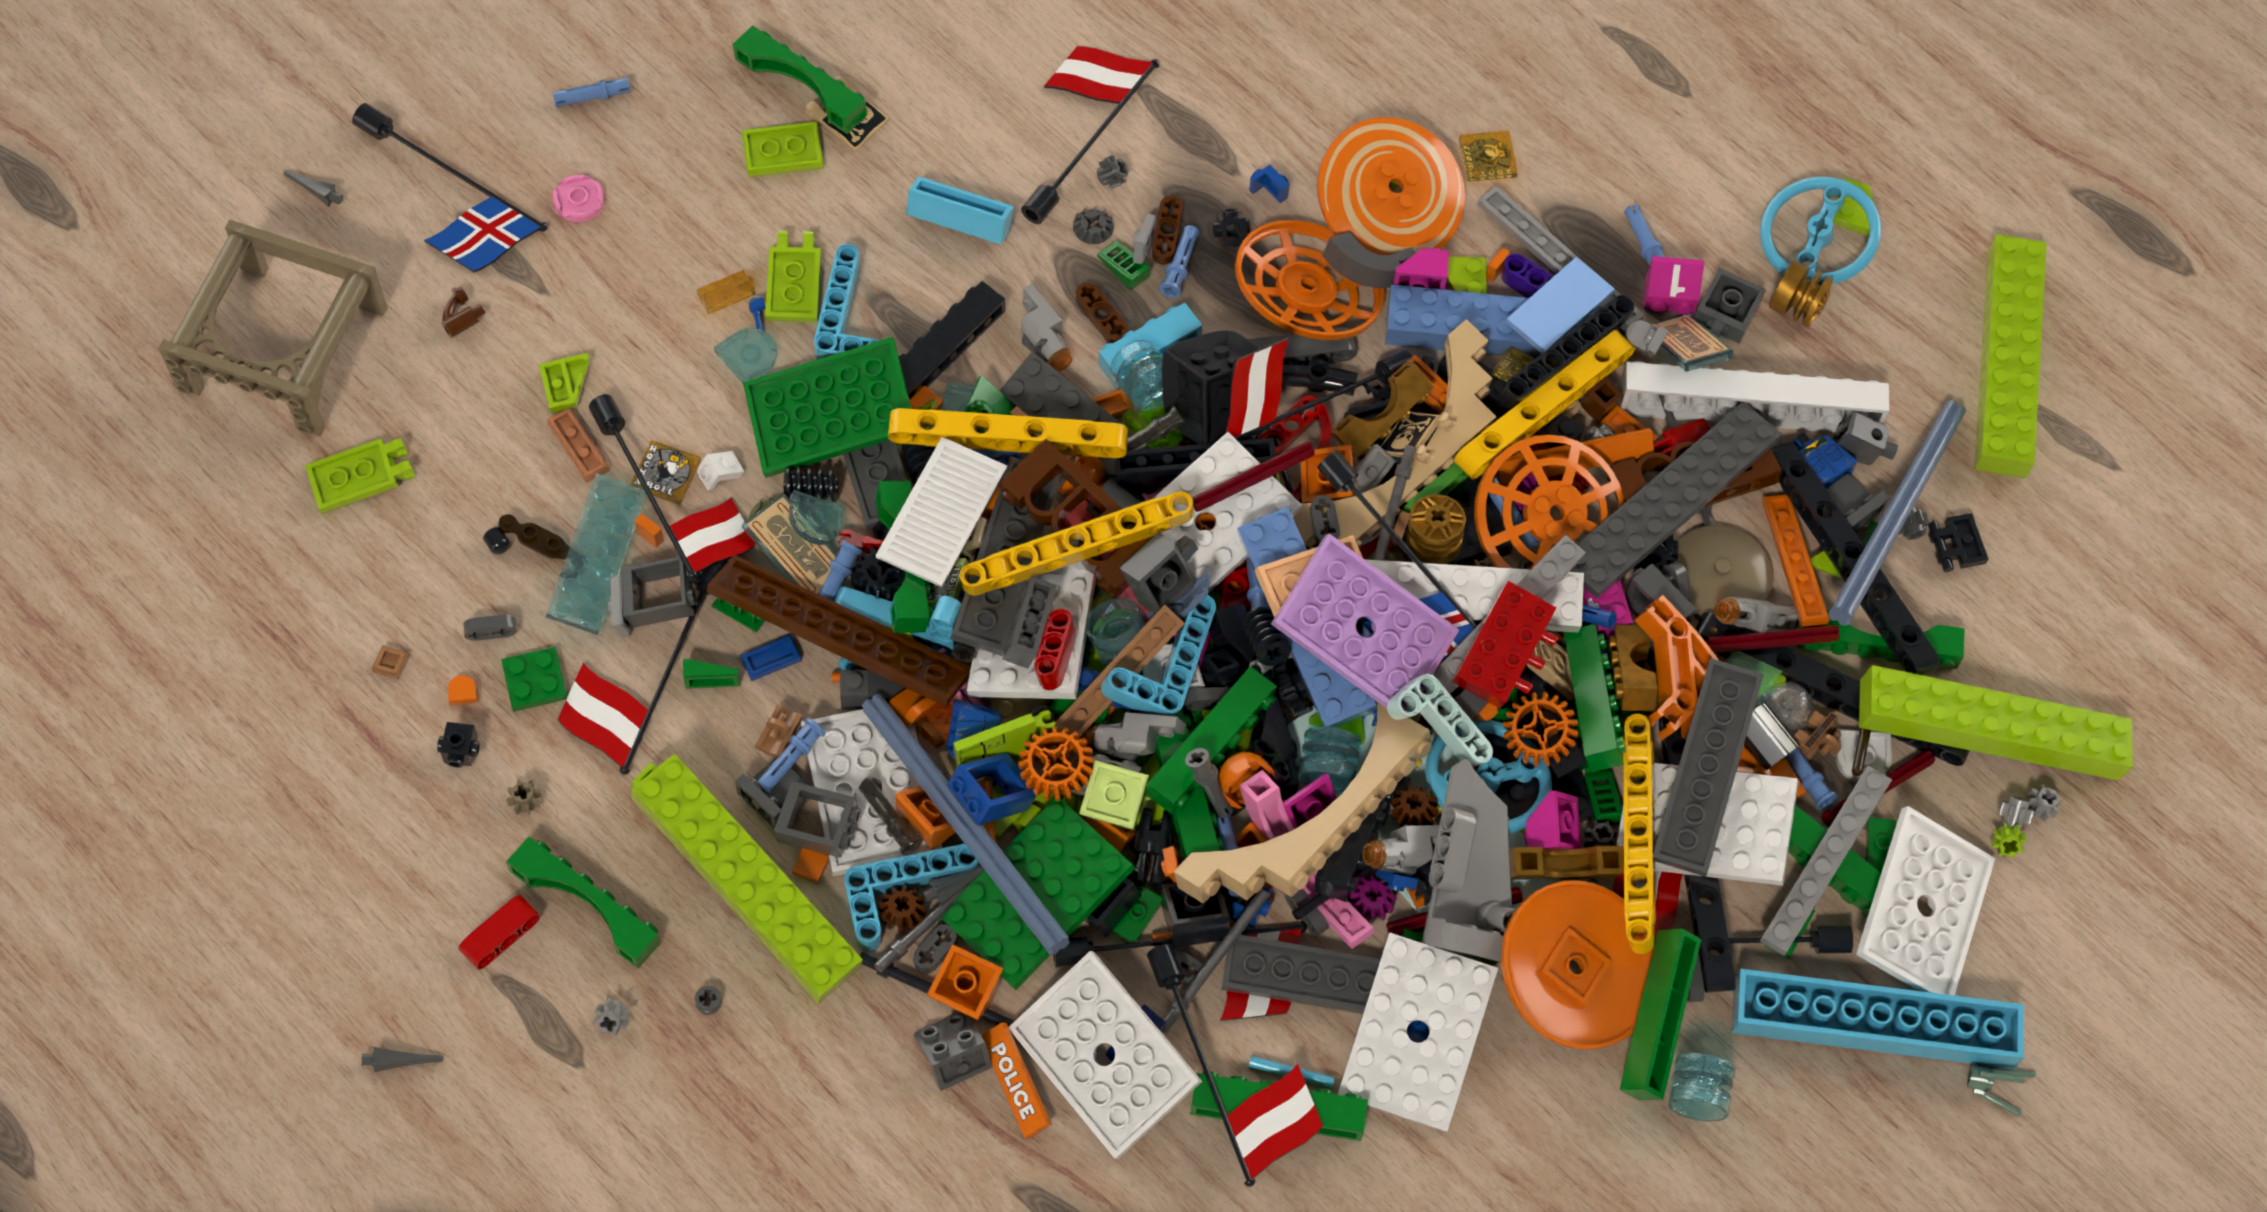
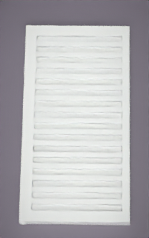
M941 437L879 548L876 558L943 587L1007 470V465L945 437Z

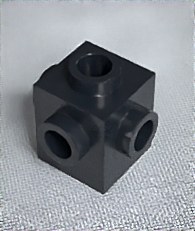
M1238 209L1223 210L1221 214H1216V222L1212 223L1214 238L1218 237L1220 243L1226 247L1240 246L1247 237V234L1250 233L1249 218H1246ZM1233 224L1232 228L1226 229V225Z
M1227 648L1203 655L1200 673L1205 688L1233 687L1238 681L1240 664Z
M454 722L446 723L444 736L439 737L437 752L441 754L444 763L455 768H461L463 765L472 766L473 757L478 756L480 749L475 726Z

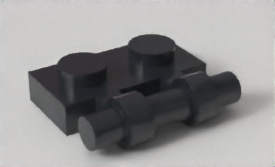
M1972 513L1947 517L1944 522L1946 528L1940 529L1937 521H1932L1927 525L1930 531L1928 537L1930 542L1934 543L1937 551V562L1942 565L1944 572H1950L1954 569L1952 560L1958 559L1961 569L1983 565L1989 560ZM1945 539L1951 540L1953 549L1947 550Z

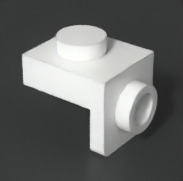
M733 451L707 454L698 467L697 473L709 491L713 490L719 481L740 478L744 470Z

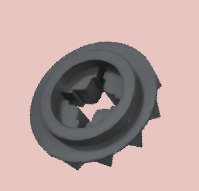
M1096 207L1090 210L1084 208L1083 212L1076 214L1073 222L1074 234L1079 240L1087 244L1105 242L1110 238L1114 229L1112 217H1109L1105 210L1100 211ZM1098 220V227L1093 226L1088 230L1089 222L1094 223Z

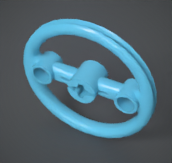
M1812 177L1794 182L1775 195L1764 211L1761 220V244L1765 256L1771 265L1782 275L1785 274L1790 266L1778 254L1772 241V224L1779 209L1788 200L1800 193L1824 189L1822 208L1819 214L1814 215L1808 221V242L1805 249L1797 255V261L1800 263L1805 261L1813 263L1808 265L1809 273L1807 279L1811 281L1817 274V259L1821 249L1830 245L1833 240V220L1836 212L1843 208L1845 198L1851 197L1862 207L1868 218L1870 231L1867 245L1860 256L1848 266L1833 272L1822 273L1818 285L1822 286L1827 277L1834 279L1832 284H1837L1857 275L1873 259L1881 238L1880 216L1870 197L1852 183L1833 177ZM1830 197H1838V198H1839L1838 200H1835V201L1829 200Z
M1472 720L1482 733L1495 734L1504 738L1503 733L1510 731L1503 727L1502 722ZM1455 726L1456 734L1461 736L1460 729ZM1438 735L1427 755L1425 771L1426 780L1432 795L1437 798L1439 806L1443 809L1451 769L1444 775L1439 773V759L1446 747V743ZM1520 738L1526 746L1540 750L1531 739ZM1524 753L1517 761L1505 764L1499 759L1491 757L1489 761L1480 764L1477 770H1475L1494 793L1499 788L1501 782L1516 779L1519 782L1527 783L1533 777L1539 779V793L1535 803L1524 814L1508 819V833L1525 829L1526 821L1549 791H1552V775L1549 766H1545L1544 759H1539V766L1535 767L1533 764L1534 758H1530L1527 764L1523 763Z

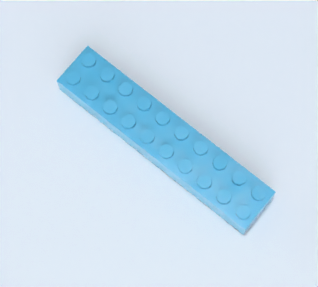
M1740 969L1735 978L1736 987L1733 992L1732 1013L1733 1034L2015 1069L2024 1058V1004Z

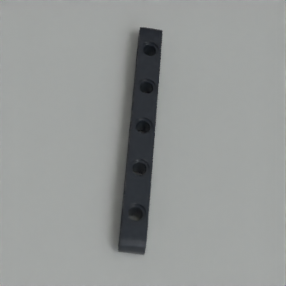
M1787 441L1772 447L1771 450L1782 469L1779 478L1781 488L1846 583L1865 549V545L1792 441ZM1879 569L1860 603L1861 607L1906 672L1925 675L1939 669L1940 660L1936 651L1882 570Z
M1709 612L1702 614L1695 628L1705 642L1709 637L1756 633L1745 627L1725 624L1721 622L1718 615ZM1785 646L1716 653L1729 661L1731 655H1737L1785 676L1786 682L1782 686L1859 721L1860 681ZM1777 663H1783L1787 668L1780 667ZM1827 686H1832L1837 691H1831ZM1891 734V737L1922 752L1930 750L1936 758L1955 766L1964 765L1970 750Z
M1664 715L1659 718V732L1666 728V724L1670 722ZM1681 726L1674 733L1661 740L1664 760L1669 765L1679 766L1682 753H1677L1673 749H1684L1686 741L1681 735ZM1684 874L1694 935L1702 939L1699 957L1704 990L1706 993L1734 991L1736 987L1735 972L1718 878ZM1706 898L1711 904H1703L1699 899ZM1708 950H1716L1720 953V956H1713Z

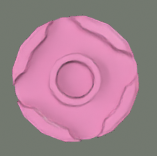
M572 175L560 181L559 186L554 189L553 205L557 214L565 220L585 222L593 219L601 212L604 205V192L600 183L590 179L589 176Z

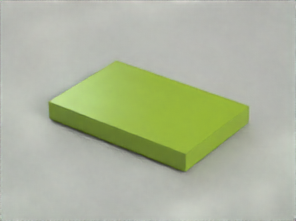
M817 121L741 130L748 177L824 168Z

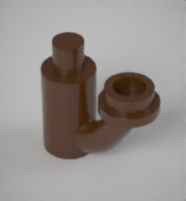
M454 287L452 289L453 295L443 311L442 325L451 338L478 323V318L485 314L483 307L479 305L473 309L467 307L453 315L458 303L463 306L468 300L462 287L457 289Z

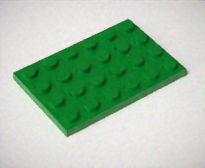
M893 337L743 382L762 472L765 478L784 473L786 466H789L791 471L797 467L801 468L890 441L888 439V429L891 411L897 408L912 409L896 342Z
M1054 798L1003 850V853L1068 937L1135 869L1132 863L1062 799L1056 801ZM985 869L957 897L948 912L941 917L982 959L1003 968L1001 977L1015 990L1050 956Z

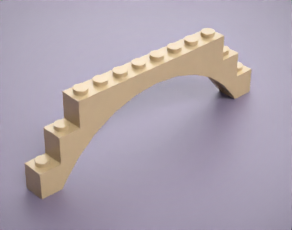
M1467 319L1448 335L1444 344L1448 384L1443 412H1447L1450 415L1449 420L1455 421L1456 424L1451 431H1445L1437 427L1426 446L1427 450L1425 452L1433 455L1428 464L1421 463L1415 459L1412 461L1411 468L1413 470L1410 480L1406 481L1397 515L1400 513V507L1403 504L1408 503L1419 493V490L1434 481L1443 469L1446 471L1452 466L1457 453L1491 426L1496 419V416L1481 402L1490 392L1489 386L1493 378L1477 364L1486 355L1485 348L1489 340ZM1396 476L1384 484L1362 493L1383 519H1385ZM1357 496L1333 501L1340 527L1338 540L1353 535L1360 549L1363 545L1362 540L1367 536L1372 538L1381 530V524ZM1301 503L1302 509L1293 516V519L1305 546L1311 549L1317 544L1309 513L1311 503ZM1319 504L1316 510H1321L1322 517L1325 518L1328 508H1324L1323 504ZM1324 525V531L1321 535L1334 534L1329 533L1327 525Z
M1377 702V725L1372 747L1359 773L1334 802L1319 815L1293 831L1266 842L1227 851L1192 852L1174 871L1178 888L1203 904L1210 896H1214L1218 892L1221 885L1248 901L1254 893L1262 889L1265 881L1292 897L1298 890L1306 886L1308 879L1325 865L1326 860L1331 854L1342 847L1344 840L1352 832L1359 829L1362 821L1378 808L1383 798L1395 790L1397 783L1404 776L1411 773L1414 765L1430 752L1432 747L1430 731L1417 723L1422 714L1419 712L1412 717L1398 721L1390 717L1387 709Z

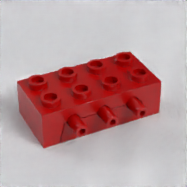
M1507 581L1496 597L1451 682L1499 709L1506 703L1514 687L1528 694L1533 684L1520 678V675L1527 663L1539 670L1543 668L1546 661L1534 655L1533 651L1539 640L1551 646L1556 644L1558 637L1545 629L1557 607Z

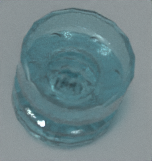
M1146 340L1134 341L1125 345L1112 360L1110 374L1113 381L1137 408L1154 410L1164 405L1162 394L1163 354L1152 342Z
M1116 598L1096 606L1087 617L1085 629L1102 665L1106 667L1143 628L1145 623L1134 602L1129 599Z
M1313 727L1307 729L1304 733L1305 743L1302 746V752L1306 756L1300 759L1298 780L1303 784L1309 785L1326 773L1330 777L1334 791H1345L1357 775V766L1354 763L1359 760L1361 738L1354 733L1339 728Z
M1685 1053L1677 1056L1674 1065L1676 1069L1673 1073V1079L1677 1083L1673 1084L1670 1090L1668 1102L1670 1110L1678 1115L1699 1121L1711 1122L1727 1119L1731 1104V1096L1727 1091L1733 1088V1078L1736 1071L1734 1065L1720 1057L1703 1053Z

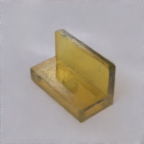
M744 270L697 289V294L708 315L756 295L754 279L751 275L747 276Z

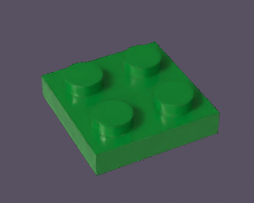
M555 647L501 659L513 712L567 699Z

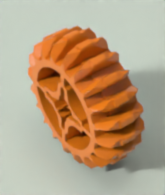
M1533 692L1531 694L1532 701L1528 702L1527 698L1522 696L1523 706L1515 702L1512 704L1516 713L1511 711L1506 713V717L1512 721L1503 722V727L1510 730L1503 733V736L1507 740L1513 739L1508 742V749L1518 747L1513 753L1515 758L1520 757L1524 753L1523 763L1527 764L1530 758H1534L1533 764L1535 767H1538L1539 759H1544V764L1547 767L1550 766L1549 758L1551 757L1554 758L1556 763L1560 762L1559 752L1566 757L1569 755L1565 745L1575 747V742L1569 737H1578V731L1570 728L1578 726V721L1570 719L1574 716L1573 709L1564 712L1568 706L1566 701L1557 705L1559 699L1557 695H1554L1551 701H1548V693L1543 692L1542 699L1537 700V694ZM1541 709L1552 711L1562 721L1556 722V720L1545 719ZM1533 711L1534 718L1532 722L1524 725L1522 729H1518L1522 718ZM1537 718H1540L1544 728L1548 727L1544 729V741L1541 740L1538 731L1534 732L1537 730ZM1559 730H1564L1558 743L1548 748L1549 737L1558 733ZM1520 738L1535 739L1539 743L1540 750L1526 746Z
M1055 725L1052 728L1053 733H1047L1045 728L1041 730V737L1033 733L1032 740L1034 743L1025 741L1024 747L1026 750L1020 752L1022 761L1018 762L1019 769L1023 770L1020 773L1021 779L1027 780L1025 782L1028 789L1034 787L1033 791L1036 796L1044 791V799L1046 800L1050 798L1051 794H1054L1056 801H1059L1061 798L1060 794L1064 793L1070 799L1071 790L1080 794L1081 787L1079 784L1087 786L1089 783L1087 776L1093 774L1091 766L1094 765V758L1090 757L1093 754L1091 747H1086L1087 740L1085 738L1079 739L1077 731L1069 736V729L1067 727L1062 730V733H1058ZM1059 746L1054 750L1047 749L1049 747ZM1071 751L1079 758L1077 769H1074L1072 764L1068 762ZM1036 758H1039L1041 763L1045 765L1042 776H1039L1034 770ZM1058 777L1066 778L1064 780L1054 781Z

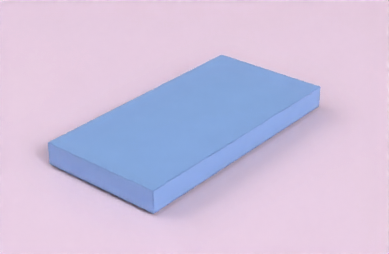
M1575 257L1507 318L1506 324L1540 353H1543L1577 327L1614 293L1615 289L1580 259Z

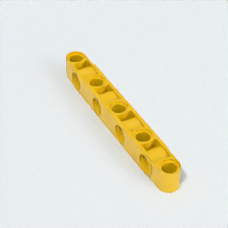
M1617 330L1612 331L1464 446L1457 453L1453 462L1471 479L1478 478L1485 472L1493 459L1504 449L1518 441L1530 438L1586 394L1589 389L1604 377H1607L1632 356L1636 347Z
M897 408L890 413L888 439L900 444L936 447L941 437H945L969 449L1021 453L1033 452L1047 439L1065 456L1121 458L1127 453L1128 428L1119 423L1093 422L1088 420ZM925 426L933 427L932 429L928 430L923 429V427ZM978 430H985V431H987V432H985V433H977L976 431H978ZM1036 433V434H1039L1040 436H1038V437H1032V436H1030V435ZM1091 437L1093 438V440L1087 441L1083 438Z
M1175 492L992 554L984 559L967 564L962 568L960 572L962 587L969 595H980L1028 580L1031 576L1036 577L1152 537L1158 532L1163 533L1192 519L1194 513L1192 498L1186 492ZM1178 504H1184L1188 507L1181 512L1174 509ZM1127 522L1136 524L1134 528L1129 530L1122 527ZM1075 540H1082L1084 542L1082 546L1077 548L1071 546V543ZM1023 558L1032 559V562L1028 565L1019 564V561ZM971 576L980 577V580L976 583L971 584L967 582V579Z
M1633 714L1625 721V746L1627 752L1623 753L1624 910L1629 946L1637 954H1646L1654 947V925L1656 922L1655 861H1653L1655 849L1654 750L1648 718L1642 714ZM1636 728L1645 729L1641 733H1633ZM1638 778L1645 779V781L1641 784L1633 783V781ZM1643 829L1646 831L1643 835L1636 836L1633 834L1636 830ZM1638 881L1646 882V885L1642 888H1635L1633 886ZM1638 934L1647 935L1642 941L1634 940V937Z

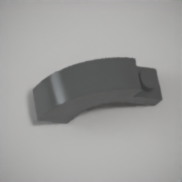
M1351 232L1331 237L1322 256L1339 274L1357 284L1372 288H1390L1393 285L1396 267L1412 257L1416 252L1412 248L1392 255H1378L1365 249Z

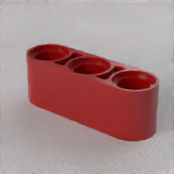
M1058 608L1049 614L1034 662V670L1039 684L1045 690H1054L1061 686L1077 635L1072 615L1064 608Z
M517 895L471 932L460 943L458 950L476 969L481 970L527 933L539 921L540 914L522 895Z

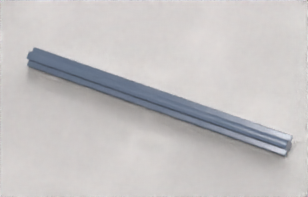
M1954 400L1946 401L1828 615L1832 621L1838 620L1842 626L1849 625L1966 412L1963 405H1956Z
M875 694L872 699H867L862 705L864 708L863 712L1050 955H1054L1060 949H1064L1069 944L1067 934L982 825H978L947 785L948 780L881 694Z

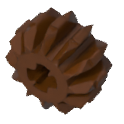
M1420 783L1416 789H1412V786L1407 784L1406 792L1398 789L1396 792L1397 798H1393L1391 801V806L1393 807V810H1391L1392 817L1398 818L1397 824L1399 827L1405 824L1407 826H1423V823L1432 825V817L1438 816V809L1436 808L1438 805L1437 798L1432 797L1430 788L1422 791Z
M905 884L901 887L902 891H898L897 888L892 886L891 895L884 893L882 895L884 902L878 905L879 911L882 912L880 920L888 922L887 928L889 930L898 926L900 934L904 931L903 927H908L909 930H912L914 923L918 924L923 920L922 915L927 913L926 907L923 906L925 898L917 896L918 890L916 888L907 892V885ZM903 906H906L908 910L905 911Z

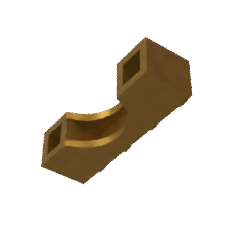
M1407 361L1388 378L1391 395L1389 403L1382 413L1370 419H1360L1348 415L1330 432L1342 446H1352L1353 457L1365 456L1378 438L1383 439L1391 432V426L1395 422L1404 420L1411 413L1410 409L1417 402L1420 404L1430 396L1431 393L1429 391L1434 386L1415 363Z
M1615 624L1614 635H1609L1608 649L1611 651V667H1614L1613 683H1616L1615 698L1620 699L1622 710L1655 711L1658 689L1655 672L1638 666L1648 662L1650 643L1648 634L1639 625Z
M1595 846L1567 850L1545 849L1543 847H1514L1509 850L1510 879L1617 878L1624 875V846Z

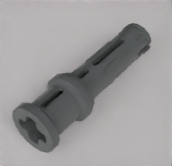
M1204 748L1190 751L1185 758V763L1189 769L1193 770L1195 782L1203 786L1218 817H1229L1225 808H1227L1230 814L1233 813L1234 808L1223 795L1221 784L1217 779L1218 770L1215 765L1210 763L1208 751Z

